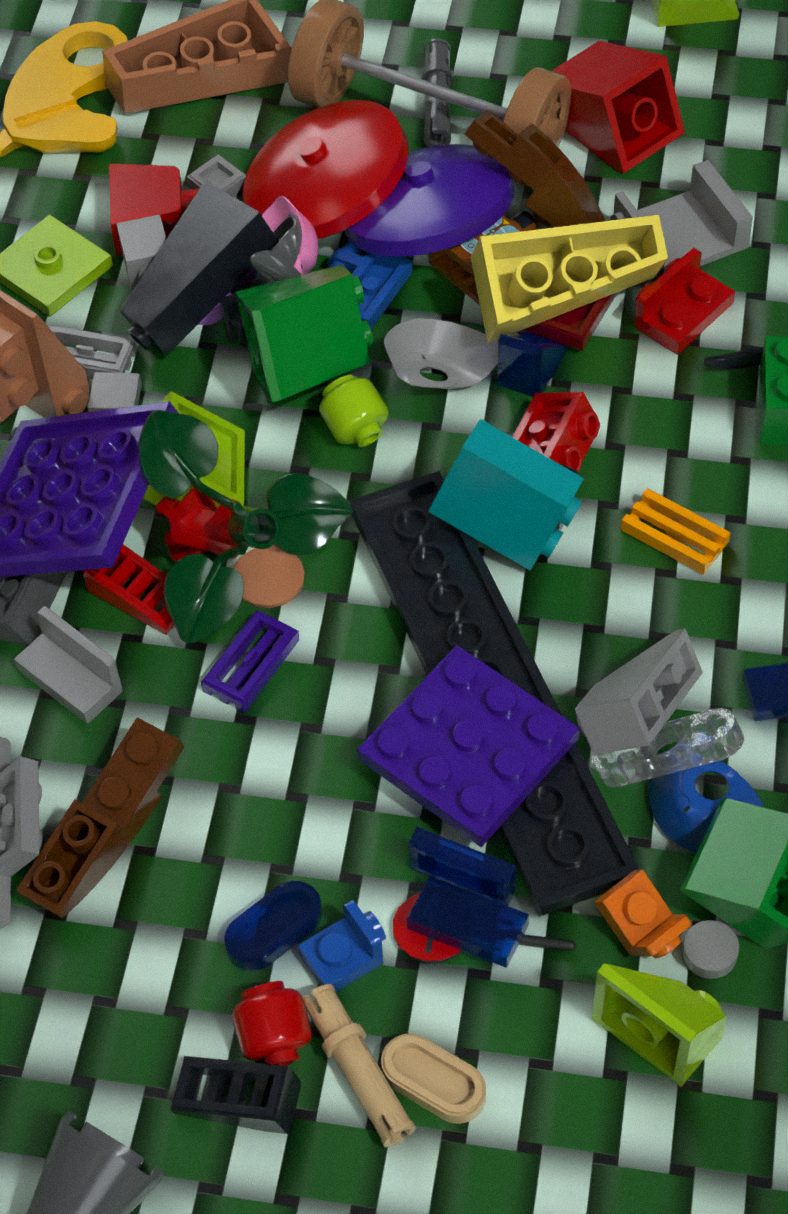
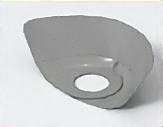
M416 318L395 325L384 338L385 348L397 377L411 386L455 389L472 387L489 375L504 357L507 350L505 345L498 340L487 343L486 334L450 321ZM424 368L437 369L444 372L448 379L445 381H432L423 377L420 374V370Z

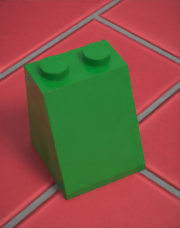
M343 265L235 292L255 380L272 402L285 399L370 363L367 348L374 346L373 336L368 321L361 320L358 304L364 303L363 288L359 277H352V273Z

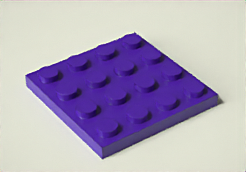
M170 401L20 422L0 463V577L113 568L149 485L142 473L138 455L142 428L150 413L155 410L178 413Z

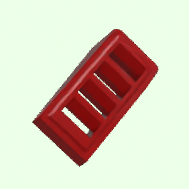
M122 545L113 568L83 571L89 593L165 635L174 627L166 606L159 613L154 610L163 598V584L166 574L125 545ZM130 577L135 578L126 589L122 587ZM148 586L153 588L143 601L138 599Z

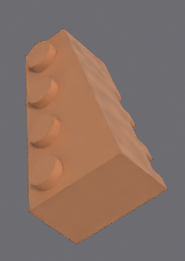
M228 0L103 50L105 83L125 114L286 83L288 82V66L292 47L258 0Z

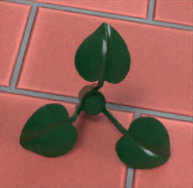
M155 410L150 413L142 428L138 446L139 463L146 481L155 491L169 498H177L183 495L192 484L197 491L229 509L232 513L228 521V532L231 539L235 542L233 547L219 553L213 562L202 554L186 555L172 565L165 577L163 584L164 603L180 639L185 643L198 642L214 634L230 620L241 603L244 592L243 577L236 569L222 566L226 560L236 555H244L248 547L267 549L274 544L288 554L298 556L310 554L322 547L337 528L353 513L351 504L336 489L317 478L304 474L285 475L273 482L267 491L266 497L269 509L242 506L239 502H234L208 487L199 479L210 474L218 460L216 437L205 423L190 415Z

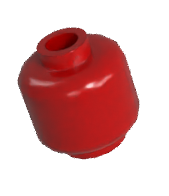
M283 981L269 982L243 991L240 994L242 1001L232 1011V1020L242 1055L251 1061L264 1060L265 1064L286 1066L299 1060L297 1050L305 1047L312 1038V1029L300 992L292 988H285Z

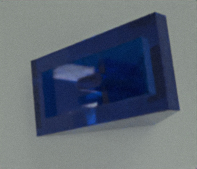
M527 331L501 333L498 342V386L534 397L535 393H544L565 355L567 345Z

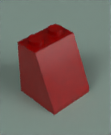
M598 41L552 70V72L566 76L571 84V106L565 131L617 172L624 174L685 133L666 55Z

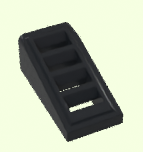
M184 1056L170 1110L178 1115L265 1132L289 1134L299 1098L301 1081L289 1066ZM203 1075L211 1076L205 1100H197ZM226 1079L231 1080L226 1103H220ZM248 1084H253L254 1089L250 1105H243Z

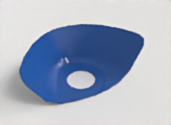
M681 745L663 751L658 755L651 767L649 802L654 819L665 835L679 846L694 853H697L722 799L729 798L764 807L757 793L737 771L700 748ZM706 772L717 773L727 781L729 786L728 793L721 799H706L696 790L695 780L699 775ZM687 806H690V809L684 813L683 810Z

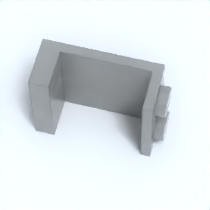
M709 160L693 165L690 191L639 210L634 207L623 191L615 194L614 214L611 215L610 221L659 215L668 259L652 279L654 282L665 273L668 265L675 258L681 259L692 248L702 252L700 266L747 249L749 246L753 216Z

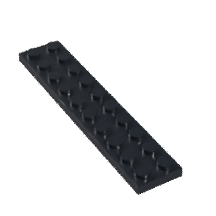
M437 471L349 500L353 509L352 517L426 675L428 676L458 645L562 715L473 537L428 512L444 482L440 472ZM576 743L498 828L539 917L606 893L633 870H640Z

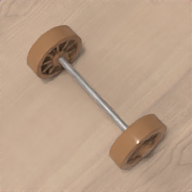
M319 0L308 11L297 31L289 59L288 84L293 98L299 102L317 108L339 102L350 86L355 72L358 71L481 114L489 110L518 135L528 126L534 124L557 147L560 145L568 121L572 92L570 81L564 75L540 67L532 69L519 83L508 108H504L360 59L364 39V23L361 12L356 6L338 0Z

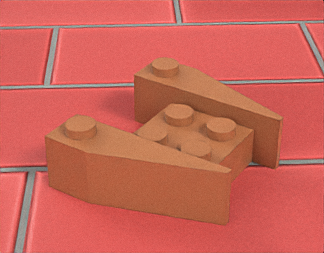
M0 290V423L20 406L24 405L44 418L82 413L90 397V389L84 368L38 314Z

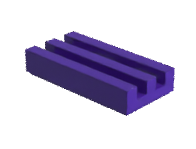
M256 610L201 681L202 691L210 696L213 693L217 694L219 700L227 705L230 701L233 702L237 710L245 713L299 642V631ZM262 628H267L268 631L258 644L249 651L243 659L242 665L227 684L222 682ZM281 635L280 639L277 641V643L274 645V647L271 649L268 655L264 658V660L261 662V664L258 666V668L255 670V672L252 674V676L249 678L246 684L239 691L241 686L244 684V682L247 680L250 674L254 671V669L257 667V665L260 663V661L263 659V657L266 655V653L269 651V649L273 646V644Z

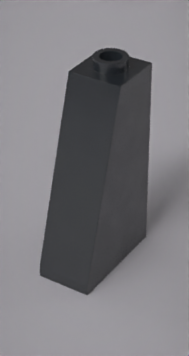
M208 181L200 187L120 310L131 325L127 332L136 343L145 350L153 346L167 356L220 302L219 298L225 297L254 268L250 263L251 255L259 251H270L279 242L260 212Z

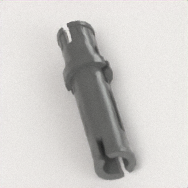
M433 38L432 52L431 43L429 41L425 43V67L421 72V79L450 89L454 84V72L452 69L450 70V44L445 39ZM425 95L424 142L428 147L443 145L444 135V144L449 145L451 142L450 103Z

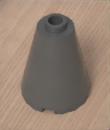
M66 1110L58 1124L26 1214H130L160 1183L166 1172L155 1166L150 1176L139 1170L145 1161L142 1156L87 1121L81 1131H77L72 1126L78 1117Z

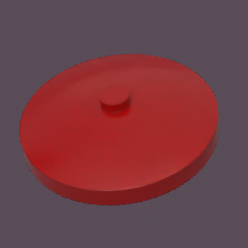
M348 100L319 107L287 124L258 152L245 177L243 185L244 203L262 215L279 196H284L312 224L317 239L334 235L367 217L392 193L407 165L409 155L408 139L395 115L386 107L375 102Z

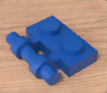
M347 241L342 249H336L327 262L328 268L343 265L352 273V277H359L364 293V303L358 304L361 320H367L372 329L412 274V260L397 256H382L369 252L363 257L360 256L362 250L354 246L350 241Z

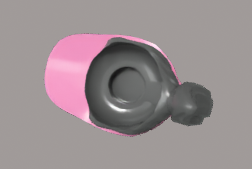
M279 196L262 214V217L279 242L270 251H259L250 257L251 265L271 282L309 273L315 267L318 256V239L314 227L294 207L289 199Z

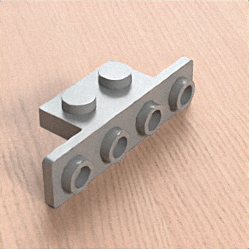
M0 737V928H4L11 922V876L39 855L43 840L42 832L39 830V804L42 797V787L39 784L38 761L19 756L11 763V743L7 738Z

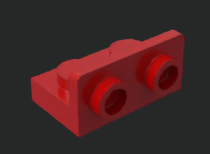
M692 248L681 259L675 258L668 265L665 273L653 284H646L639 291L635 299V306L637 307L635 328L676 355L734 303L735 291L700 269L702 252L695 248Z
M584 392L535 393L513 438L560 465L578 470V473L593 440L598 435L600 422Z

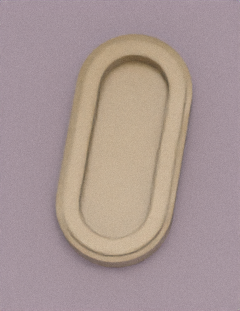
M417 1034L399 1035L385 1046L381 1056V1067L384 1076L393 1090L449 1123H466L475 1119L481 1113L486 1102V1084L483 1076L475 1067Z

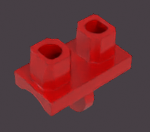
M192 488L181 501L163 497L155 506L158 513L164 514L169 519L171 531L166 533L164 541L168 545L170 556L174 561H178L189 554H205L207 551L219 554L235 544L228 532V521L232 514L231 511L222 505L216 507L212 499L195 488Z

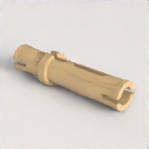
M332 984L321 985L313 989L311 993L316 1000L313 1001L310 995H306L303 1001L306 1010L324 1039L322 1049L326 1056L332 1059L335 1058L378 1132L383 1146L391 1147L406 1139L402 1131H405L407 1135H411L415 1131L416 1126L410 1120L364 1042L366 1038L365 1030L361 1024L353 1023Z

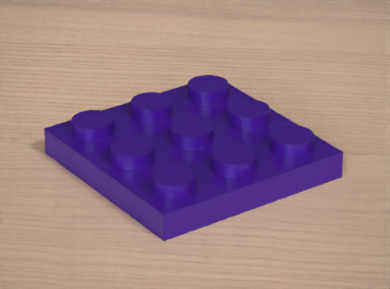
M456 645L357 749L358 760L475 844L482 847L578 741L580 728Z

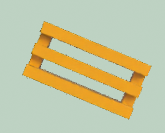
M648 488L642 494V500L640 502L636 501L632 506L631 514H626L623 517L620 529L702 575L706 573L729 543L731 533ZM644 519L645 521L666 531V535L654 529L653 527L641 522V520ZM684 541L696 547L697 549L705 552L706 554L703 555L691 549L690 547L682 544V542Z

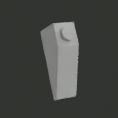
M686 628L675 630L596 683L577 705L575 711L578 727L581 733L586 736L593 755L649 746L702 675L703 671Z

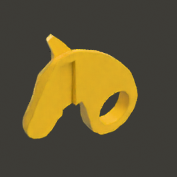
M92 21L73 24L37 46L17 70L5 96L3 110L4 129L0 133V158L24 146H29L44 154L70 151L99 153L112 148L117 139L118 126L116 120L104 114L93 113L87 109L83 110L76 101L88 94L108 89L105 83L104 64L102 62L92 66H79L69 62L68 58L73 53L84 48H111L128 41L127 36L114 25Z

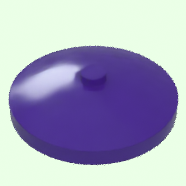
M439 145L410 151L405 171L387 199L367 217L343 231L347 239L357 248L382 256H415L444 250L481 234L506 213L514 198L513 179L508 174V169L494 158L483 156L473 145Z

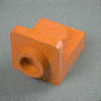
M643 869L633 870L594 901L630 956H653L655 959L663 957L681 943L682 940L679 935L692 925L686 914H672Z

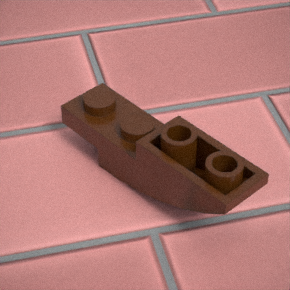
M486 110L472 122L464 135L473 141L474 148L480 154L487 158L496 159L508 169V174L514 181L534 189L525 205L533 210L534 217L545 226L562 227L605 221L597 201L583 177L567 156L534 124L528 126L518 135L489 110Z
M137 717L84 801L81 803L74 799L16 891L60 918H64L107 874L146 823L162 798L157 790L185 747L182 742Z

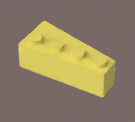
M659 215L480 236L470 258L487 343L653 279L668 259Z

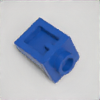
M353 899L343 905V919L298 945L300 957L319 985L332 984L336 992L384 963L382 941L386 939L385 932L376 916L371 911L363 914Z

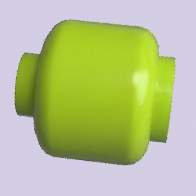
M351 374L345 375L330 383L323 390V399L319 405V411L338 443L345 445L357 443L359 447H365L382 436L383 431L381 427L388 419V408L370 380L362 377L355 378Z

